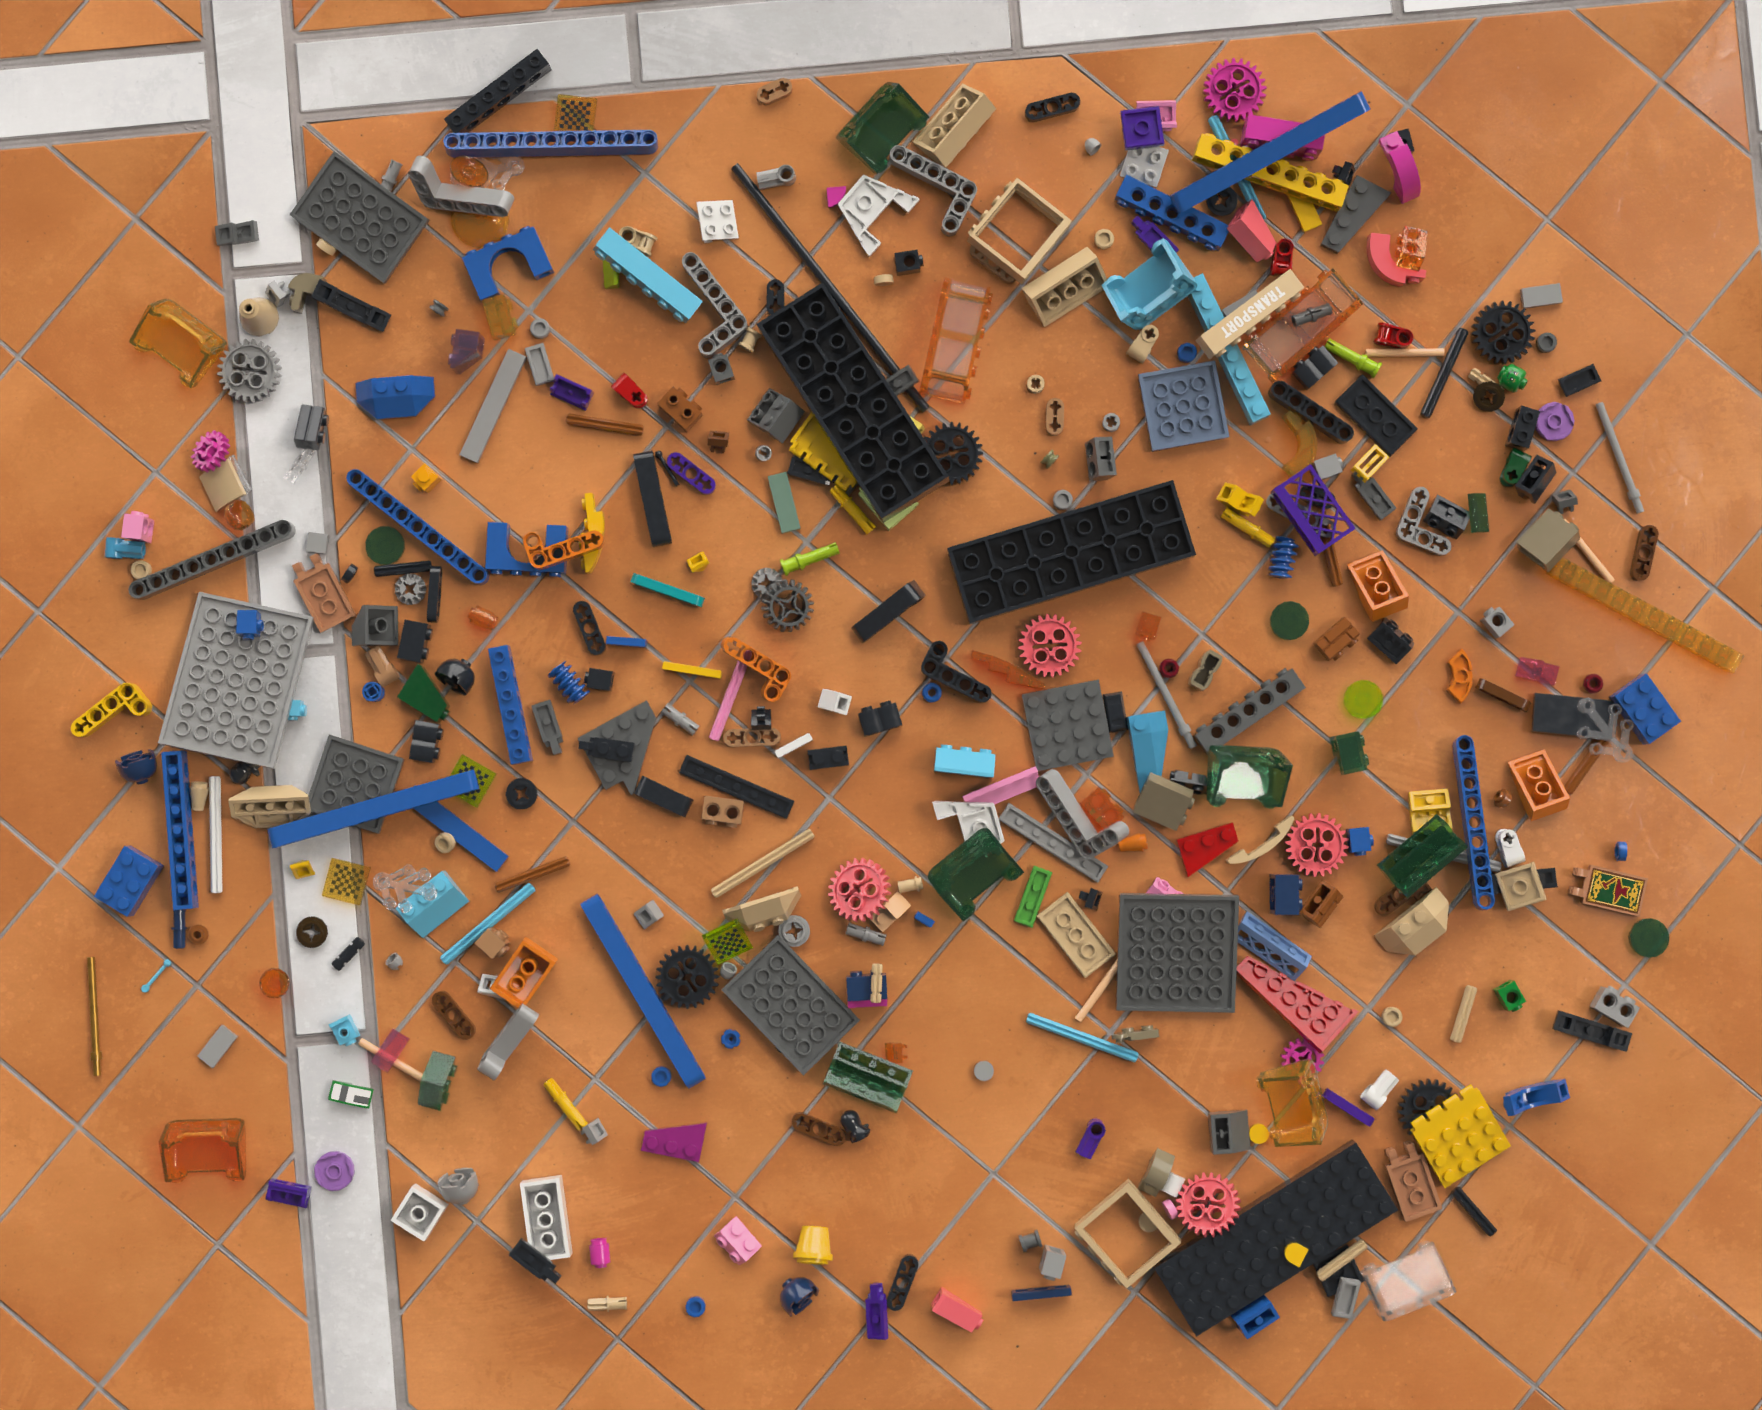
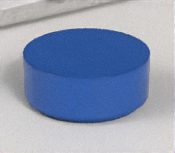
M1183 343L1177 350V357L1183 363H1190L1197 356V349L1191 343Z
M1618 841L1615 844L1614 854L1617 861H1626V842Z
M663 1066L657 1067L651 1075L652 1082L659 1087L666 1086L672 1077L670 1070Z
M699 1296L691 1297L686 1303V1312L692 1317H699L705 1311V1301Z

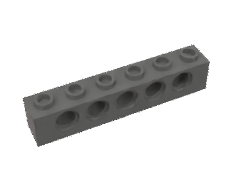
M1284 668L1276 674L1278 678L1272 682L1268 679L1260 685L1262 689L1256 693L1252 690L1244 696L1246 700L1240 704L1236 701L1228 707L1229 711L1224 715L1219 713L1212 718L1213 722L1210 725L1203 724L1197 728L1194 738L1206 755L1211 754L1306 687L1293 668L1288 671ZM1279 682L1285 686L1283 693H1278L1276 690V685ZM1261 694H1266L1269 697V702L1266 705L1260 702ZM1245 705H1250L1253 708L1252 715L1248 716L1244 713ZM1229 716H1234L1237 719L1236 726L1231 727L1228 725L1227 720ZM1213 727H1218L1221 730L1220 737L1215 738L1212 736L1211 730Z

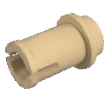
M915 876L914 879L898 881L900 894L914 890L919 892L920 889H923L921 877L917 878Z

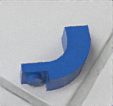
M1566 1079L1551 1080L1511 1090L1505 1093L1503 1105L1508 1116H1515L1533 1107L1561 1103L1570 1098Z

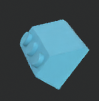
M941 744L940 748H936L934 771L994 778L995 754H991L992 750L988 749L972 752L970 747H960V750H954L952 745Z
M441 871L395 909L407 924L424 938L467 904L469 900L446 871Z

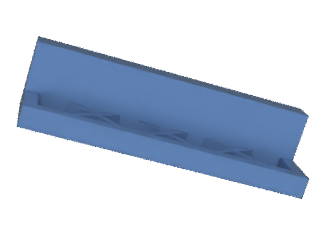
M1249 912L1243 915L1238 925V932L1243 930L1248 934L1249 938H1243L1238 934V943L1295 981L1307 968L1312 956ZM1255 943L1263 944L1265 949L1257 948ZM1271 954L1279 955L1281 960L1273 959ZM1287 965H1293L1298 970L1294 973L1288 969Z

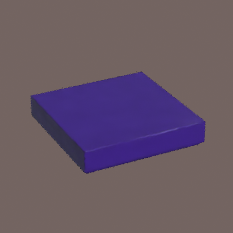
M1159 106L1120 111L1125 151L1164 146Z

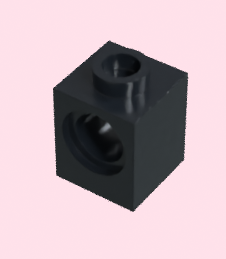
M918 249L894 253L897 276L920 273V267L924 266L922 255H918ZM908 258L913 259L915 262L911 267L904 264V261Z
M589 668V672L585 673L584 683H587V688L612 692L615 672Z

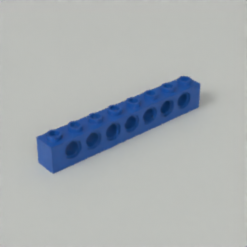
M187 751L161 752L173 910L199 908Z

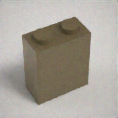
M1548 508L1516 542L1519 551L1549 572L1580 540L1579 528L1572 522H1566L1559 512H1553Z
M1150 772L1135 802L1133 813L1177 831L1179 825L1183 826L1187 815L1185 812L1187 808L1191 809L1195 799L1192 798L1194 790Z

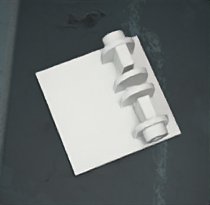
M1161 147L1128 150L1120 176L1125 177L1127 174L1147 185L1157 187L1169 150Z
M733 200L696 202L702 241L711 243L712 240L739 238Z

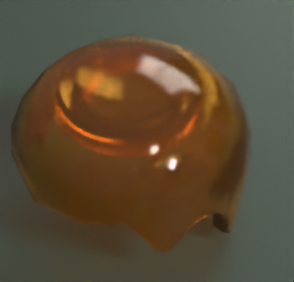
M236 499L226 506L224 510L225 520L234 530H244L255 521L251 507L243 500Z
M271 968L261 975L259 985L262 993L267 997L279 998L286 994L290 986V980L287 973L283 970Z

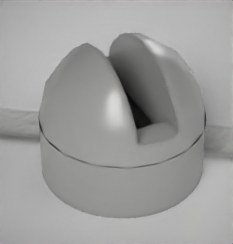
M1094 138L1087 139L1084 145L1086 152L1090 156L1094 155L1100 149L1101 143Z
M761 445L757 447L755 455L758 460L767 461L771 458L772 451L768 446ZM759 450L767 453L766 457L759 454Z
M393 953L387 958L385 964L392 970H399L398 966L403 965V960L397 953Z
M724 962L720 968V975L724 979H732L737 972V967L730 962Z

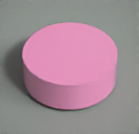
M1170 1199L1163 1201L1162 1206L1171 1220L1178 1217V1212Z

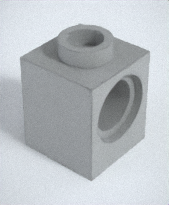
M1336 453L1311 463L1321 480L1343 472V462L1340 457L1337 458Z
M1493 607L1489 608L1483 613L1485 617L1480 620L1494 638L1501 637L1515 625L1500 607L1495 609ZM1494 616L1499 617V626H1495L1492 623V618Z

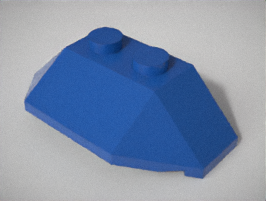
M407 375L371 378L357 382V403L377 420L416 417L435 398L434 377Z

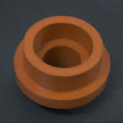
M1506 789L1497 791L1494 796L1495 806L1498 808L1507 807L1512 795Z
M195 925L188 932L189 940L197 945L205 943L209 936L207 928L203 925ZM196 931H199L201 933V937L199 939L195 937Z

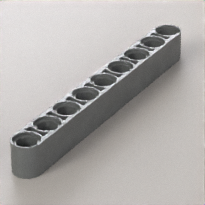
M286 520L274 522L136 580L130 584L129 594L133 598L140 600L153 597L291 539L296 532L295 526ZM288 525V533L282 535V526ZM269 532L271 538L268 542H264L263 535ZM251 540L253 545L249 550H246L245 543ZM233 547L235 551L234 555L232 557H228L227 550ZM215 555L216 562L210 565L208 560L210 556ZM193 563H197L198 569L196 572L192 573L190 569L191 565ZM178 570L180 577L174 580L172 575L174 571ZM157 578H160L162 584L156 588L154 582ZM142 585L143 593L138 596L136 589Z

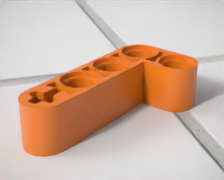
M593 530L545 547L542 538L537 533L529 532L524 536L523 544L531 565L538 570H544L601 549L605 544V538L599 531ZM593 536L600 538L597 545L593 542L588 543L589 548L586 547L583 539H586L587 542L593 540ZM531 537H537L538 543L534 547L528 545ZM575 542L582 544V548L578 552L572 550V545ZM560 548L563 550V556L556 559L553 553L556 549ZM539 555L544 556L545 559L542 565L535 564V558Z
M731 636L725 637L721 642V649L726 654L765 676L767 679L761 688V695L770 702L777 701L791 679L790 671L739 639ZM733 642V645L740 648V650L729 649L727 643ZM747 650H750L752 653V658L749 661H745L743 658V654ZM766 660L769 663V667L767 670L762 671L760 663ZM780 670H783L785 678L779 681L776 675ZM773 687L775 695L769 698L766 692L768 688Z

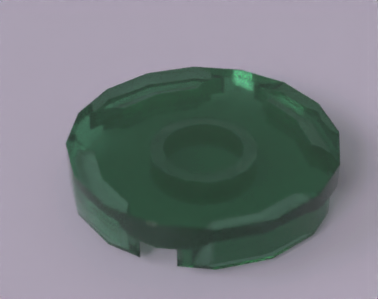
M380 526L374 529L366 539V552L368 556L380 565L394 564L404 554V538L400 532L392 527Z
M1293 601L1283 602L1277 605L1271 612L1270 626L1273 633L1279 638L1295 640L1307 631L1309 615L1301 604Z
M1652 918L1641 919L1634 923L1628 936L1629 944L1633 951L1640 956L1648 958L1657 957L1662 954L1669 943V932L1665 925L1659 920Z

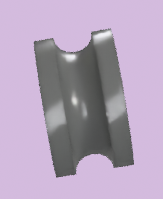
M434 299V304L430 305L429 308L444 317V312L448 311L449 308Z

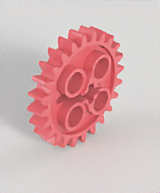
M1046 614L1045 620L1041 616H1038V622L1032 619V627L1027 624L1025 625L1028 631H1021L1024 639H1019L1018 641L1023 643V646L1018 647V650L1024 651L1020 655V658L1026 657L1023 664H1031L1029 671L1036 668L1035 674L1037 675L1040 671H1043V677L1047 675V672H1050V676L1053 678L1054 672L1061 676L1062 669L1065 672L1069 671L1067 665L1075 666L1072 660H1079L1075 653L1081 652L1076 647L1081 645L1082 642L1076 641V638L1080 636V634L1073 633L1076 627L1069 628L1071 621L1065 624L1063 623L1064 617L1057 620V615L1055 614L1050 619L1049 615ZM1056 630H1061L1064 634V638L1060 641L1056 640L1053 636ZM1042 632L1044 634V641L1037 642L1034 639V634ZM1048 641H1051V644L1067 643V646L1053 647L1051 651L1047 647L1032 648L1033 645H1046ZM1061 649L1065 652L1064 660H1058L1055 657L1056 650ZM1038 651H1043L1046 654L1045 661L1039 662L1036 659L1035 655Z
M1310 813L1308 820L1305 816H1301L1302 822L1300 823L1298 820H1295L1296 827H1290L1292 834H1286L1290 840L1284 841L1285 844L1289 845V848H1286L1284 851L1291 853L1287 859H1294L1291 865L1296 866L1298 864V872L1305 869L1304 875H1308L1312 871L1313 877H1316L1317 872H1319L1320 876H1324L1325 870L1328 874H1332L1331 867L1338 870L1339 868L1336 863L1343 864L1341 856H1347L1343 849L1349 848V846L1344 845V842L1349 839L1342 837L1346 831H1339L1341 824L1334 825L1335 818L1328 821V815H1324L1323 819H1321L1320 813L1316 814V818ZM1318 827L1317 843H1320L1321 846L1316 849L1312 847V843L1316 842V828ZM1305 829H1309L1312 832L1309 840L1303 837ZM1326 830L1331 833L1329 841H1325L1322 837L1323 832ZM1305 848L1310 851V857L1306 860L1301 856V852ZM1324 850L1330 853V858L1327 861L1321 858V853ZM1315 851L1317 852V862H1314Z
M854 858L853 864L846 861V868L840 865L841 872H834L837 877L830 879L834 882V885L828 886V888L833 890L828 896L834 898L830 903L836 905L834 910L840 911V916H845V919L849 921L853 919V921L858 922L860 918L861 921L865 922L866 916L872 920L873 913L880 915L878 909H885L882 903L889 902L885 896L891 894V892L886 890V888L891 887V884L886 882L889 876L884 875L886 871L883 868L880 869L879 864H874L870 859L867 862L866 859L862 858L859 862V860ZM864 872V878L859 880V875ZM849 885V891L844 893V888ZM876 887L875 893L870 895V890ZM861 900L859 907L855 908V902Z
M1212 1172L1209 1177L1202 1173V1178L1200 1179L1195 1175V1181L1193 1182L1188 1179L1189 1186L1182 1185L1185 1191L1178 1192L1179 1196L1182 1197V1199H1176L1177 1204L1181 1205L1176 1207L1177 1212H1182L1178 1217L1179 1219H1184L1182 1222L1183 1226L1189 1225L1188 1230L1190 1232L1195 1229L1197 1236L1201 1231L1205 1238L1208 1232L1211 1233L1212 1237L1215 1236L1216 1231L1222 1235L1223 1228L1229 1231L1228 1224L1235 1225L1232 1218H1239L1235 1212L1241 1210L1240 1206L1236 1205L1241 1202L1240 1198L1236 1197L1238 1191H1232L1234 1184L1228 1185L1229 1181L1227 1178L1221 1181L1222 1177L1220 1174L1214 1178ZM1201 1190L1205 1192L1201 1198L1195 1197L1196 1192ZM1217 1193H1224V1197L1221 1200L1214 1198ZM1208 1202H1211L1212 1205H1209V1207L1206 1208L1205 1205H1208ZM1201 1210L1202 1214L1199 1217H1193V1212ZM1215 1212L1222 1213L1219 1219L1212 1218Z

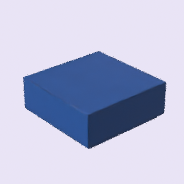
M919 911L914 916L916 920L928 927H932L935 922Z

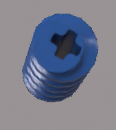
M1276 536L1275 539L1280 543L1274 544V548L1277 550L1273 551L1272 555L1276 558L1270 559V562L1275 566H1269L1268 570L1273 573L1267 575L1280 579L1292 578L1287 572L1294 571V568L1289 566V564L1296 562L1291 556L1297 555L1293 548H1299V545L1294 543L1295 540L1291 538Z
M565 661L555 667L548 674V677H555L553 684L560 683L557 688L558 691L564 690L562 696H569L567 703L574 702L573 704L586 697L590 691H582L586 685H578L581 678H573L576 671L569 673L572 666H564Z

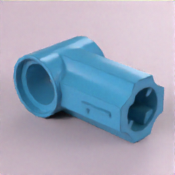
M106 537L104 557L123 559V557L144 559L146 555L145 542Z

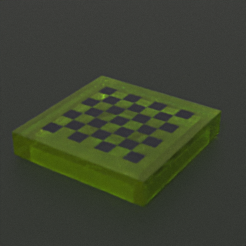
M462 754L450 776L470 770L475 771L480 789L458 795L457 797L478 808L497 773Z
M738 918L702 935L717 965L753 948Z

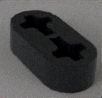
M773 279L767 284V312L769 315L774 313L773 309H770V307L774 306V300H777L778 307H784V284L778 279ZM774 284H778V287L781 288V290L777 291V296H774L773 290H770V288L774 287Z
M1302 486L1299 496L1305 497L1306 493L1303 491L1312 487ZM1314 488L1316 497L1313 496V498H1324L1325 493L1322 489ZM1312 502V505L1322 509L1323 503ZM1327 504L1325 510L1332 508L1333 505Z

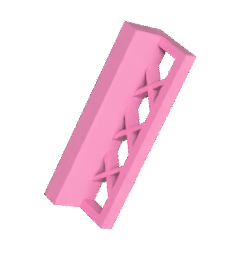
M1036 766L964 795L962 798L964 802H990L997 804L1037 787L1038 770Z

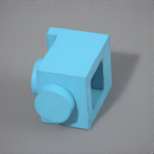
M292 701L288 720H298V717L307 715V706L304 705V701Z
M347 1015L329 1024L339 1045L345 1044L347 1047L357 1042L356 1037L361 1036L351 1015ZM342 1029L347 1030L348 1033L346 1036H343L341 1032Z

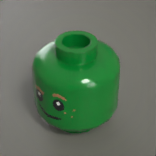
M1514 364L1504 366L1497 377L1500 386L1512 393L1517 392L1519 389L1523 390L1528 382L1525 379L1526 371Z

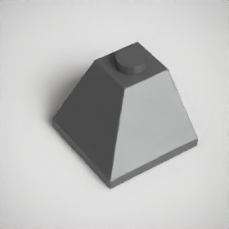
M362 605L352 625V646H397L398 606Z

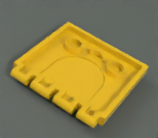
M811 412L790 440L792 446L789 448V451L798 458H801L804 453L807 454L803 461L815 470L820 464L823 465L819 473L832 481L837 475L838 478L835 484L846 491L850 486L854 488L857 482Z
M1471 1084L1459 1091L1460 1098L1454 1094L1443 1101L1442 1104L1445 1108L1442 1109L1440 1105H1437L1426 1112L1427 1119L1421 1115L1410 1122L1413 1127L1410 1129L1412 1135L1444 1188H1447L1511 1147L1480 1090L1473 1088Z

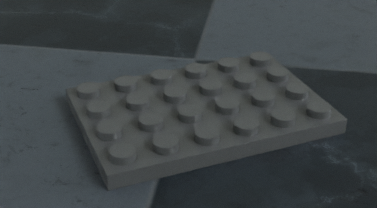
M333 151L289 214L384 284H386L430 221L335 151Z
M779 935L721 989L803 1076L860 1021Z

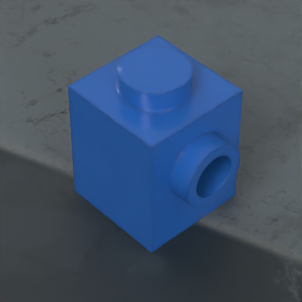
M237 610L236 634L242 637L243 640H254V637H260V633L264 630L261 614L257 610Z
M1369 827L1346 829V835L1349 839L1347 841L1349 846L1348 852H1354V856L1366 855V851H1371V846H1374L1373 835L1369 833Z

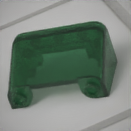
M887 82L876 91L836 136V139L873 173L878 174L887 168L888 159L886 157L890 154L891 149L898 145L911 130H921L924 128L929 116L899 83Z
M1211 745L1207 761L1206 799L1215 807L1224 805L1227 800L1226 798L1257 799L1264 807L1269 809L1283 807L1293 764L1281 751L1275 748Z
M982 828L929 871L928 880L940 897L964 922L973 915L976 909L973 902L975 898L1002 876L1007 881H1014L1024 871L988 828Z

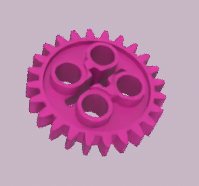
M1232 58L1229 64L1227 59H1225L1223 62L1224 66L1218 62L1216 65L1217 69L1211 68V74L1206 76L1208 81H1205L1203 86L1207 87V89L1203 90V94L1208 96L1205 97L1204 102L1210 101L1207 108L1214 107L1213 115L1219 112V119H1222L1225 115L1227 116V122H1229L1231 117L1234 118L1235 122L1238 121L1239 117L1245 121L1246 114L1253 115L1252 111L1257 113L1259 111L1258 106H1262L1264 103L1261 99H1265L1266 94L1262 92L1267 87L1261 84L1265 82V79H1259L1262 72H1255L1256 65L1250 68V61L1244 65L1242 58L1239 60V63H1236L1235 58ZM1233 74H1240L1242 80H1235ZM1247 80L1249 81V83H1247V84L1241 86V87L1239 88L1238 92L1233 91V92H1232L1231 94H1229L1225 99H1223V100L1220 99V97H1223V96L1227 95L1228 93H1230V91H1231L1232 88H1233V89H1236V88H1238L1240 85H1242L1243 82H1245V81H1247ZM1223 84L1226 90L1220 91L1216 85ZM1249 89L1252 91L1253 96L1248 97L1243 91ZM1234 100L1237 106L1230 107L1227 101Z

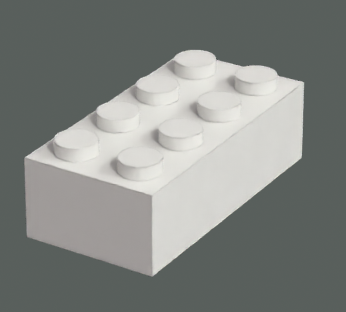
M562 1175L523 1180L520 1183L528 1243L550 1260L571 1257L573 1252Z

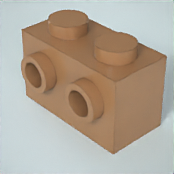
M490 927L479 937L475 944L490 958L494 959L496 957H503L510 949L508 945L511 942L508 940L509 936L503 930Z

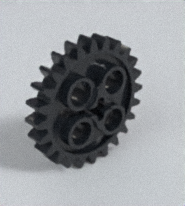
M1502 300L1499 302V306L1496 302H1493L1491 307L1486 305L1484 307L1485 311L1480 310L1478 312L1480 317L1476 316L1473 319L1477 324L1471 325V328L1476 331L1470 335L1476 337L1472 343H1478L1479 346L1475 350H1482L1481 357L1487 354V361L1494 358V364H1497L1501 359L1502 365L1507 363V359L1510 363H1513L1514 357L1520 360L1522 358L1521 354L1526 355L1528 353L1525 348L1530 349L1532 347L1529 341H1533L1535 338L1530 336V334L1536 330L1530 329L1534 322H1528L1527 319L1530 318V314L1524 316L1525 308L1519 311V304L1512 307V302L1509 301L1505 306ZM1502 315L1509 317V324L1502 321ZM1512 324H1518L1516 327L1509 330L1507 333L1501 335L1494 341L1488 342L1490 338L1497 335L1499 332L1505 330ZM1486 325H1490L1493 328V334L1486 332ZM1513 331L1520 334V340L1513 338ZM1496 342H1502L1504 350H1499L1496 347Z
M953 422L950 423V427L943 423L942 429L936 425V432L934 433L930 430L929 435L931 437H924L935 456L948 454L949 449H952L953 452L964 448L969 449L967 452L956 453L954 458L948 455L938 459L939 462L947 461L950 464V468L945 471L949 476L951 486L954 480L959 485L962 478L967 482V475L969 474L974 477L975 474L972 470L979 471L980 469L976 463H982L983 461L978 458V456L983 455V452L978 451L983 445L976 444L979 437L973 438L972 436L975 431L973 430L968 433V426L961 429L960 422L957 427H954ZM954 438H962L964 444L962 446H955L953 443ZM937 442H941L945 445V449L940 452L936 451L934 445ZM966 456L969 459V463L961 465L958 462V458Z
M686 945L685 950L678 946V952L671 949L672 956L665 954L664 956L667 960L659 961L663 967L656 968L657 971L661 972V975L655 976V978L661 979V982L656 986L663 987L659 993L667 994L664 1000L671 998V1005L678 1002V1008L685 1004L686 1009H689L691 1003L694 1008H697L698 1001L704 1005V997L710 1000L711 997L708 993L715 994L716 991L712 987L719 985L714 979L720 977V975L714 974L719 967L712 966L716 960H708L711 954L709 953L704 956V949L697 952L696 945L692 950H690L689 945ZM688 958L696 960L695 968L690 969L686 966ZM679 961L683 964L686 973L692 974V977L690 979L696 987L697 992L693 991L692 986L688 980H683L685 974L678 965ZM671 968L679 970L678 978L673 979L670 977L669 970ZM698 975L705 976V985L700 986L696 983ZM681 985H686L689 988L688 995L683 996L679 993Z
M1426 1078L1425 1084L1422 1080H1418L1419 1086L1411 1083L1412 1090L1405 1088L1407 1096L1400 1095L1404 1102H1398L1402 1109L1398 1110L1397 1113L1403 1114L1398 1120L1405 1122L1402 1128H1409L1407 1131L1408 1135H1412L1410 1129L1413 1127L1410 1122L1421 1115L1425 1119L1428 1118L1426 1112L1413 1113L1412 1111L1429 1110L1430 1107L1434 1108L1437 1106L1435 1099L1440 1095L1443 1097V1101L1454 1094L1458 1096L1457 1093L1450 1094L1453 1089L1449 1086L1445 1089V1082L1439 1085V1081L1434 1079L1431 1084V1080ZM1422 1096L1424 1099L1423 1104L1416 1106V1098Z

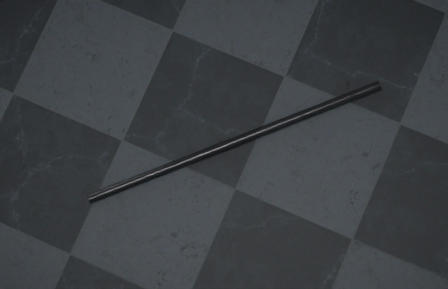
M739 163L735 164L731 168L733 173L818 281L824 283L837 305L893 375L901 370ZM914 386L906 390V393L922 413L930 408Z

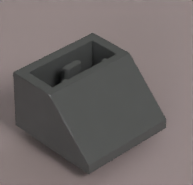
M769 388L747 420L770 437L783 443L805 411L791 399Z
M1247 1110L1208 1112L1210 1151L1213 1155L1250 1150Z

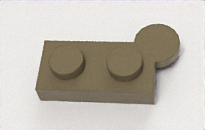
M1153 1025L1141 1026L1142 1030L1135 1031L1133 1027L1123 1028L1122 1032L1113 1034L1111 1037L1116 1039V1043L1124 1042V1040L1133 1041L1159 1037V1030L1153 1028Z

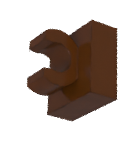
M710 430L708 445L711 446V452L714 453L715 446L721 447V453L725 452L730 432Z

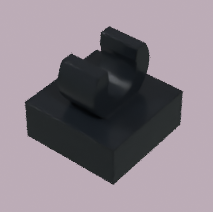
M1345 161L1343 167L1335 165L1332 173H1334V177L1342 180L1344 184L1350 185L1356 170L1353 163Z
M757 706V710H751L752 730H771V709H765V706Z
M1091 888L1089 893L1080 891L1078 898L1086 901L1084 907L1097 911L1103 892Z

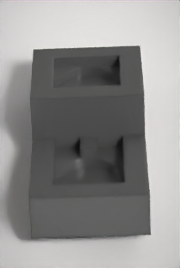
M251 220L237 224L231 222L215 226L218 246L259 241L257 221Z

